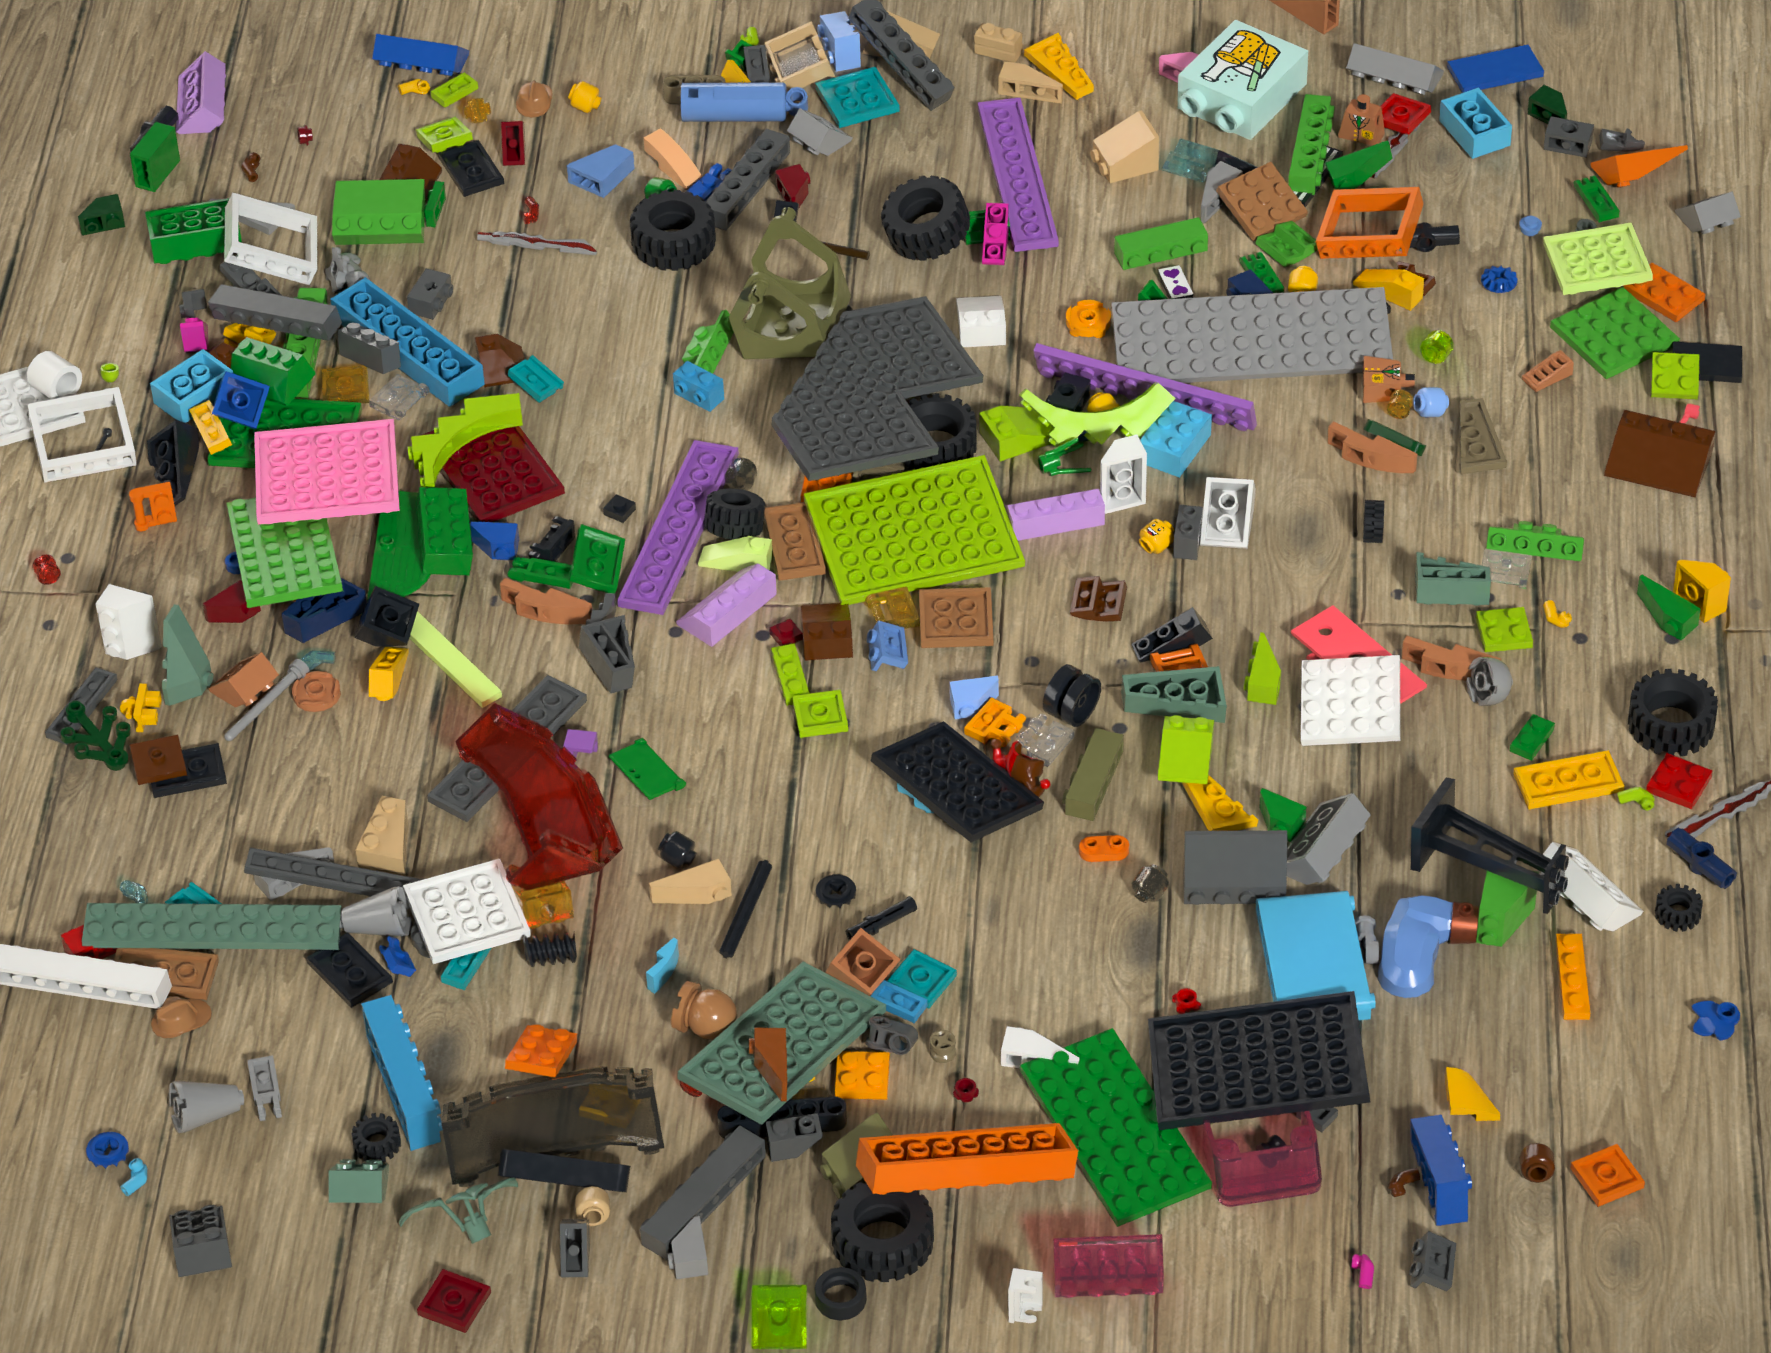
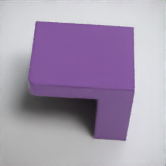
M567 730L563 745L565 764L574 765L578 752H597V732Z

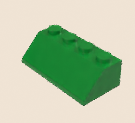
M248 337L241 341L232 353L231 370H233V374L270 386L266 400L288 406L316 375V372L302 354Z

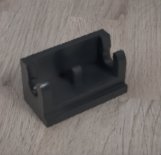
M555 516L552 521L561 526L553 524L550 527V531L539 544L532 543L530 545L533 551L529 552V559L536 558L556 562L575 538L574 520Z

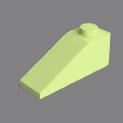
M746 536L704 546L698 566L738 572L743 568L758 563L770 570L773 561L772 539Z

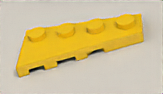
M1059 33L1024 49V56L1047 76L1063 84V89L1076 100L1094 92L1093 83L1083 68L1078 66L1075 56L1072 57L1068 46L1062 42Z

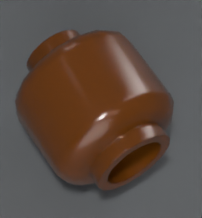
M1534 1143L1526 1146L1521 1151L1519 1157L1521 1174L1526 1180L1541 1183L1553 1176L1555 1171L1554 1154L1548 1146Z

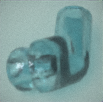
M312 650L303 656L301 660L307 664L309 670H312L321 663L334 664L336 654L335 652Z
M125 880L120 884V891L124 896L135 900V903H148L144 886L129 880Z

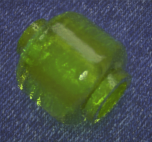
M1441 330L1430 332L1420 345V352L1423 358L1433 364H1440L1445 361L1454 349L1452 338Z

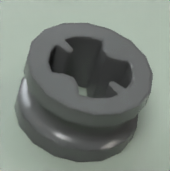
M1581 219L1577 222L1576 231L1595 229L1597 225L1590 219Z

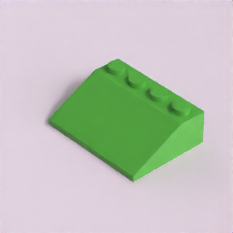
M425 180L336 181L332 220V236L335 245L424 243Z

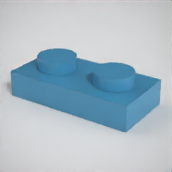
M885 980L871 995V997L886 1004V1011L912 1023H915L928 1007L927 999Z

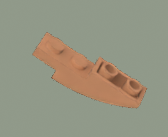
M1334 421L1329 425L1328 444L1342 450L1343 459L1367 468L1386 472L1414 473L1416 471L1417 453L1379 435L1372 440Z
M504 578L500 583L502 601L515 605L517 615L554 624H586V620L591 619L592 603L586 600L576 598L553 588H550L545 594L540 590L530 588L507 578Z
M1406 636L1403 641L1402 659L1420 664L1421 673L1446 679L1466 681L1467 677H1471L1472 670H1468L1469 666L1478 657H1491L1501 660V658L1455 644L1454 648L1450 650L1410 636Z

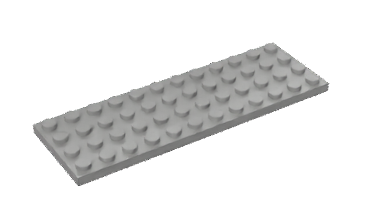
M1384 287L1112 302L1111 304L1117 365L1182 383L1363 373L1364 356L1393 360Z

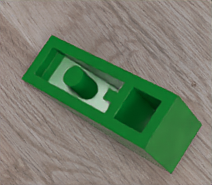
M1387 140L1325 162L1334 190L1355 189L1393 158Z
M1643 574L1639 576L1638 596L1660 628L1682 641L1699 625L1701 608Z

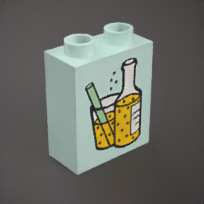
M1234 20L1178 75L1177 108L1190 117L1201 118L1219 126L1227 133H1235L1251 140L1307 84L1308 50L1238 20Z

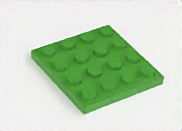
M1624 287L1551 320L1550 328L1605 379L1652 358L1653 352L1663 353L1672 349L1673 341L1679 342L1680 340L1675 333Z

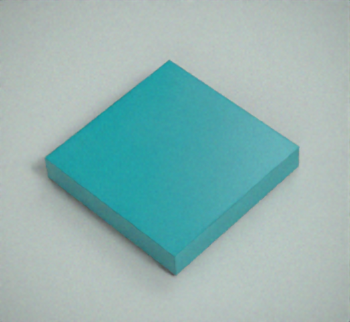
M913 949L887 982L927 999V1008L929 1009L955 979L957 970Z

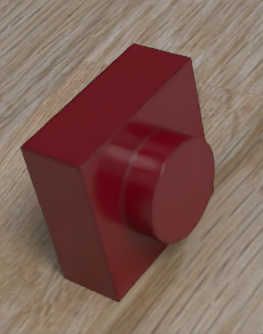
M791 618L770 627V635L779 646L794 644L803 640L802 631Z

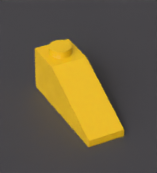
M1365 269L1353 281V285L1359 288L1384 287L1386 300L1409 311L1423 299L1424 278L1407 270Z
M385 647L369 668V697H376L380 701L393 699L399 689L409 649Z

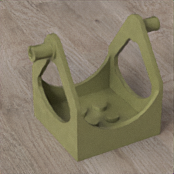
M786 207L783 208L781 215L775 216L771 220L752 257L753 273L749 276L729 315L731 326L744 359L815 357L821 344L827 340L831 329L840 321V316L846 311L851 298L836 253L793 221L796 212L790 207L788 209ZM792 238L824 260L828 270L823 275L812 280L794 281L773 274L767 270L765 262L779 239ZM750 306H751V309H750V312H749L747 318L745 319V321H743L744 316L746 315L748 309H749Z

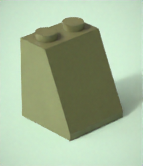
M878 1112L871 1115L822 1153L821 1173L825 1180L829 1179L831 1181L833 1191L838 1199L842 1198V1194L848 1189L853 1190L854 1185L860 1182L866 1183L856 1167L859 1138L893 1135Z

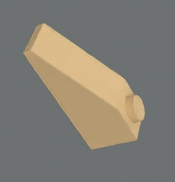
M1004 61L998 77V94L1062 104L1063 84L1026 64Z
M719 859L649 883L650 900L652 903L710 904L732 896L731 879Z

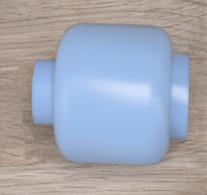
M1423 387L1419 389L1413 398L1414 410L1421 417L1425 418L1440 417L1449 406L1448 396L1439 387Z

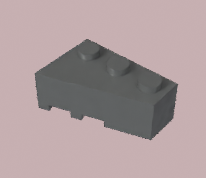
M625 615L583 625L580 631L579 649L610 694L630 689L633 685L635 665L631 646H629Z

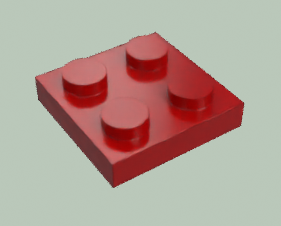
M1395 93L1380 106L1382 108L1384 128L1407 135L1431 113V105Z
M1666 753L1648 782L1646 791L1686 808L1693 809L1712 778L1713 770Z

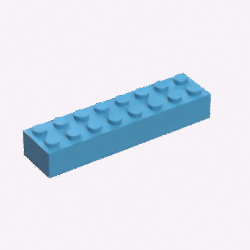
M366 277L331 298V305L337 307L343 327H347V324L359 323L365 328L372 329L381 335L388 336L399 342L401 362L399 369L449 407L485 385L483 365Z

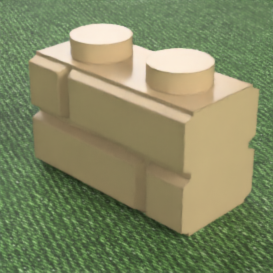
M981 23L975 33L976 54L1016 63L1022 53L1021 32L1014 31L1011 28L997 27L991 23Z

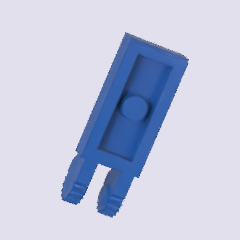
M716 163L710 168L709 173H706L687 191L693 193V196L698 195L704 201H707L712 195L713 190L716 187L718 188L723 182L724 177L732 170L727 168L722 172V165Z

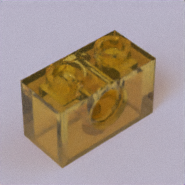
M564 880L515 891L516 898L531 929L539 928L544 924L552 922L561 923L566 919L574 918L571 890Z

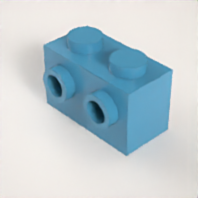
M686 361L673 373L674 394L709 412L724 400L722 378L689 361Z

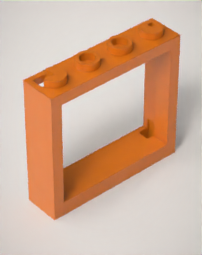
M1420 188L1333 190L1316 239L1320 259L1407 256L1424 205ZM1405 210L1397 235L1332 237L1341 212Z

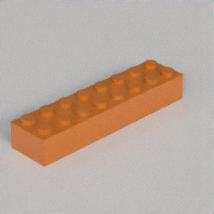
M1060 1123L859 1138L856 1167L871 1192L880 1195L889 1192L909 1193L914 1190L934 1191L940 1188L960 1189L965 1186L1010 1185L1016 1182L1061 1181L1067 1178H1074L1078 1149Z

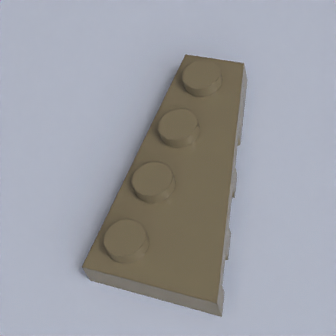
M1483 398L1460 401L1461 474L1503 469L1507 466L1506 457Z

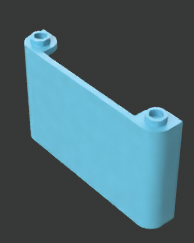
M1348 891L1256 899V915L1273 1002L1354 991L1358 1019H1371V1009L1376 1007L1375 995L1369 992L1353 915L1355 900L1353 895L1349 896Z

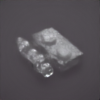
M1041 713L1037 718H1033L1028 723V728L1025 731H1021L1016 740L1021 743L1022 748L1028 749V757L1044 761V766L1049 767L1074 738V730L1056 721H1053L1049 726L1044 725L1047 721V716ZM1035 734L1040 735L1037 740L1032 738Z

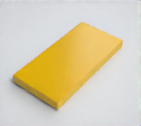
M1609 750L1516 767L1513 771L1528 810L1615 794L1624 791L1625 787Z

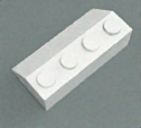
M1552 842L1543 855L1552 859L1561 844ZM1566 846V855L1569 856V863L1565 871V877L1568 878V885L1566 891L1560 895L1565 899H1571L1574 902L1573 907L1579 913L1588 915L1591 918L1589 922L1600 931L1603 929L1615 931L1644 912L1577 849Z

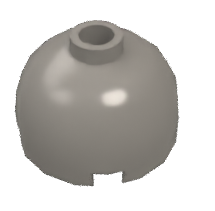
M1478 657L1472 661L1468 669L1472 670L1471 677H1467L1466 680L1470 699L1473 702L1478 701L1479 706L1496 705L1505 700L1513 684V679L1507 665L1501 660L1491 657Z

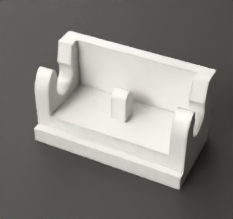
M1013 1268L1008 1289L1009 1323H1014V1321L1034 1323L1037 1321V1317L1026 1315L1025 1311H1042L1043 1272Z

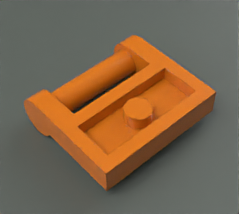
M170 482L139 487L129 492L130 501L133 502L136 517L134 525L137 531H146L151 526L177 521ZM144 498H149L152 515L145 516L142 503Z
M1198 644L1189 645V648L1163 654L1158 652L1150 654V661L1156 672L1208 667Z

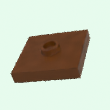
M178 735L129 744L138 785L187 775Z

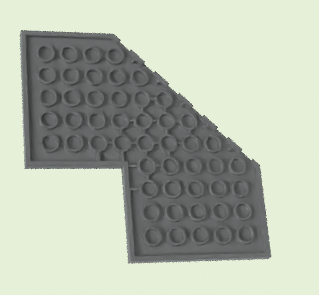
M926 296L846 311L840 316L838 324H835L829 332L827 340L817 350L815 358L811 359L805 368L803 376L798 378L792 392L782 402L778 413H775L772 417L771 425L808 481L938 455L939 447L905 399L983 383L984 375Z

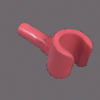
M1687 404L1680 423L1685 424L1689 418L1698 419L1700 406Z

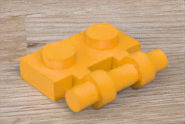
M991 697L964 727V734L984 744L990 738L999 739L1001 741L1000 748L1005 747L1010 742V737L1022 729V724L1026 721V717L1021 713L1016 717L1011 716L1012 707ZM1002 724L1007 726L1003 731L999 729Z

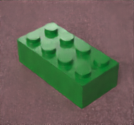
M419 487L416 510L422 574L470 575L473 551L466 489Z

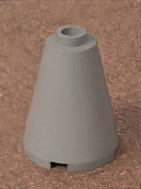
M399 886L392 887L344 907L340 917L341 929L344 928L346 933L399 937L409 935L412 921L411 917H407L406 909H409L410 906L406 899L404 888Z
M189 1081L170 1083L169 1105L170 1107L173 1106L175 1115H171L177 1133L188 1132L240 1111V1106L244 1105L243 1091L238 1090L236 1085Z

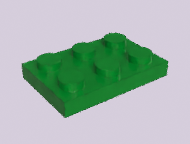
M581 524L577 533L569 581L605 593L615 594L626 539Z

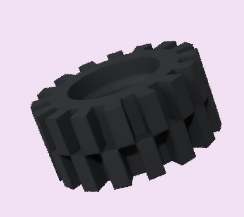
M1365 500L1363 542L1383 543L1384 500Z
M1675 884V888L1672 885H1668L1667 890L1662 888L1661 892L1657 895L1655 917L1659 919L1658 923L1660 925L1665 923V928L1668 930L1670 927H1674L1673 931L1678 932V928H1681L1682 932L1687 931V926L1691 930L1694 928V925H1698L1699 920H1701L1703 899H1701L1700 893L1696 894V889L1688 890V885L1680 888V884ZM1682 905L1686 907L1687 910L1678 911L1672 909L1670 906Z
M371 1113L372 1118L368 1119L367 1115L362 1117L363 1122L358 1120L356 1126H353V1147L357 1156L360 1159L363 1157L365 1162L370 1159H381L383 1163L386 1162L387 1156L389 1159H392L394 1157L393 1152L396 1154L399 1152V1147H401L399 1127L396 1120L393 1121L391 1116L385 1119V1114L380 1113L379 1117H376V1113ZM381 1134L386 1136V1138L378 1142L367 1141V1138L372 1135Z

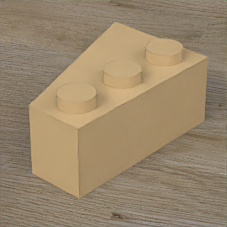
M888 12L930 59L940 34ZM867 40L862 54L882 57Z
M381 796L356 848L359 868L406 876L408 816L405 800Z

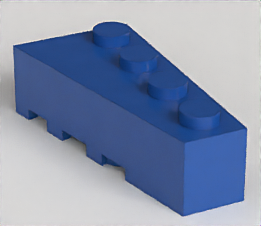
M1442 1114L1410 1119V1140L1418 1166L1421 1167L1424 1186H1428L1431 1208L1435 1207L1434 1219L1436 1226L1468 1222V1189H1472V1180L1470 1174L1465 1173L1463 1157L1458 1156V1145L1456 1140L1452 1141L1450 1125L1445 1124Z

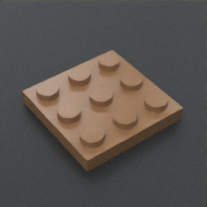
M1272 162L1218 186L1216 190L1253 242L1257 240L1258 236L1273 233L1277 224L1289 221L1296 222L1308 214L1307 209Z
M991 587L919 590L921 648L994 646Z

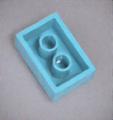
M1479 88L1441 100L1439 121L1472 159L1511 145L1512 125Z
M202 349L150 383L153 402L174 419L187 423L193 419L189 409L208 400L214 405L223 375L226 371L233 373V370Z
M1173 401L1140 439L1147 452V466L1180 478L1211 436L1212 414Z

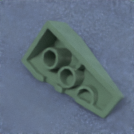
M174 604L163 621V647L167 648L162 668L167 669V679L162 681V690L165 705L168 706L202 695L207 686L212 684L214 677L211 672L209 659L179 605Z

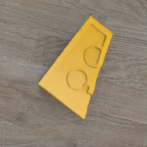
M1210 775L1208 776L1207 784L1182 783L1208 831H1238L1257 827L1258 819L1253 814L1249 816L1243 810V805L1240 802H1234L1228 797L1226 790Z

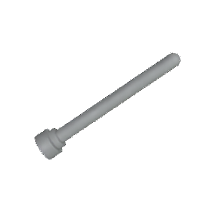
M295 659L289 665L288 674L225 733V740L232 741L294 680L304 678L306 673L310 672L307 664L300 659Z

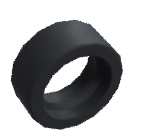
M844 1267L831 1268L822 1273L815 1285V1301L818 1310L829 1319L838 1321L849 1320L859 1315L867 1301L865 1280L858 1272ZM845 1285L855 1289L857 1295L847 1302L838 1303L827 1299L825 1292L833 1286Z

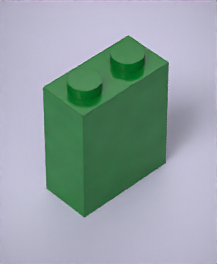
M155 122L130 153L134 181L137 188L156 192L180 162L175 127Z

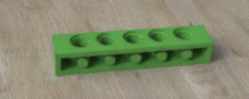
M1305 94L1289 172V186L1295 192L1312 193V195H1315L1316 186H1321L1324 170L1323 159H1326L1330 137L1329 132L1332 129V119H1334L1335 105H1331V96Z
M299 288L298 296L294 297L328 304L326 288ZM286 333L288 342L284 343L283 349L302 354L315 371L321 339ZM313 378L295 398H309Z

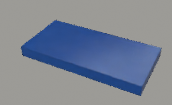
M1529 45L1447 61V68L1462 93L1476 88L1483 90L1544 77V70Z

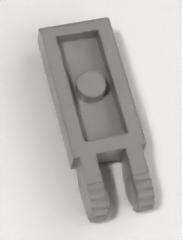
M273 1055L247 1060L254 1102L258 1108L260 1121L266 1120V1111L263 1107V1104L273 1102L274 1115L276 1118L282 1117L279 1103L281 1097Z

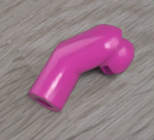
M1354 1254L1352 1257V1268L1361 1269L1358 1286L1363 1289H1372L1374 1264L1368 1255Z

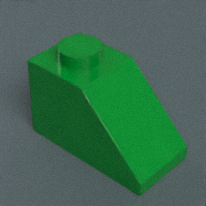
M1261 789L1259 808L1268 830H1287V841L1292 842L1306 823L1307 807L1267 789Z

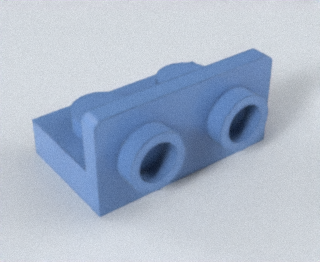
M878 621L874 628L869 630L866 638L867 643H869L868 659L871 661V670L877 671L882 663L904 669L908 664L904 627Z

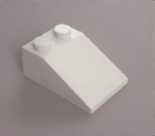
M1001 296L956 298L960 344L963 347L1006 345L1005 311Z
M1206 478L1200 546L1248 549L1256 491L1254 480Z

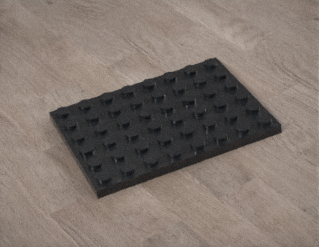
M1354 991L1148 1018L1159 1130L1370 1103Z

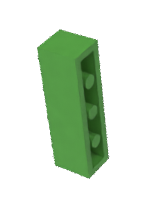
M1199 217L1115 236L1114 254L1123 270L1208 251V233Z

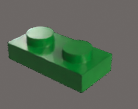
M435 181L433 189L429 190L428 202L425 204L424 213L427 227H436L446 200L444 182Z
M1532 714L1511 743L1510 752L1532 761L1554 731L1555 723Z

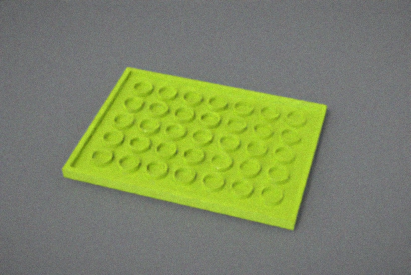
M985 455L804 493V501L841 605L856 604L1025 567L1024 556Z

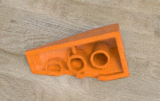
M1688 146L1616 155L1591 162L1590 164L1591 168L1607 185L1617 184V188L1630 186V181L1643 177L1688 150Z

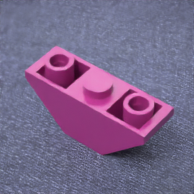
M986 203L982 264L1005 265L1009 204Z
M187 318L185 323H180L184 352H198L202 349L205 351L209 350L208 324L199 318Z

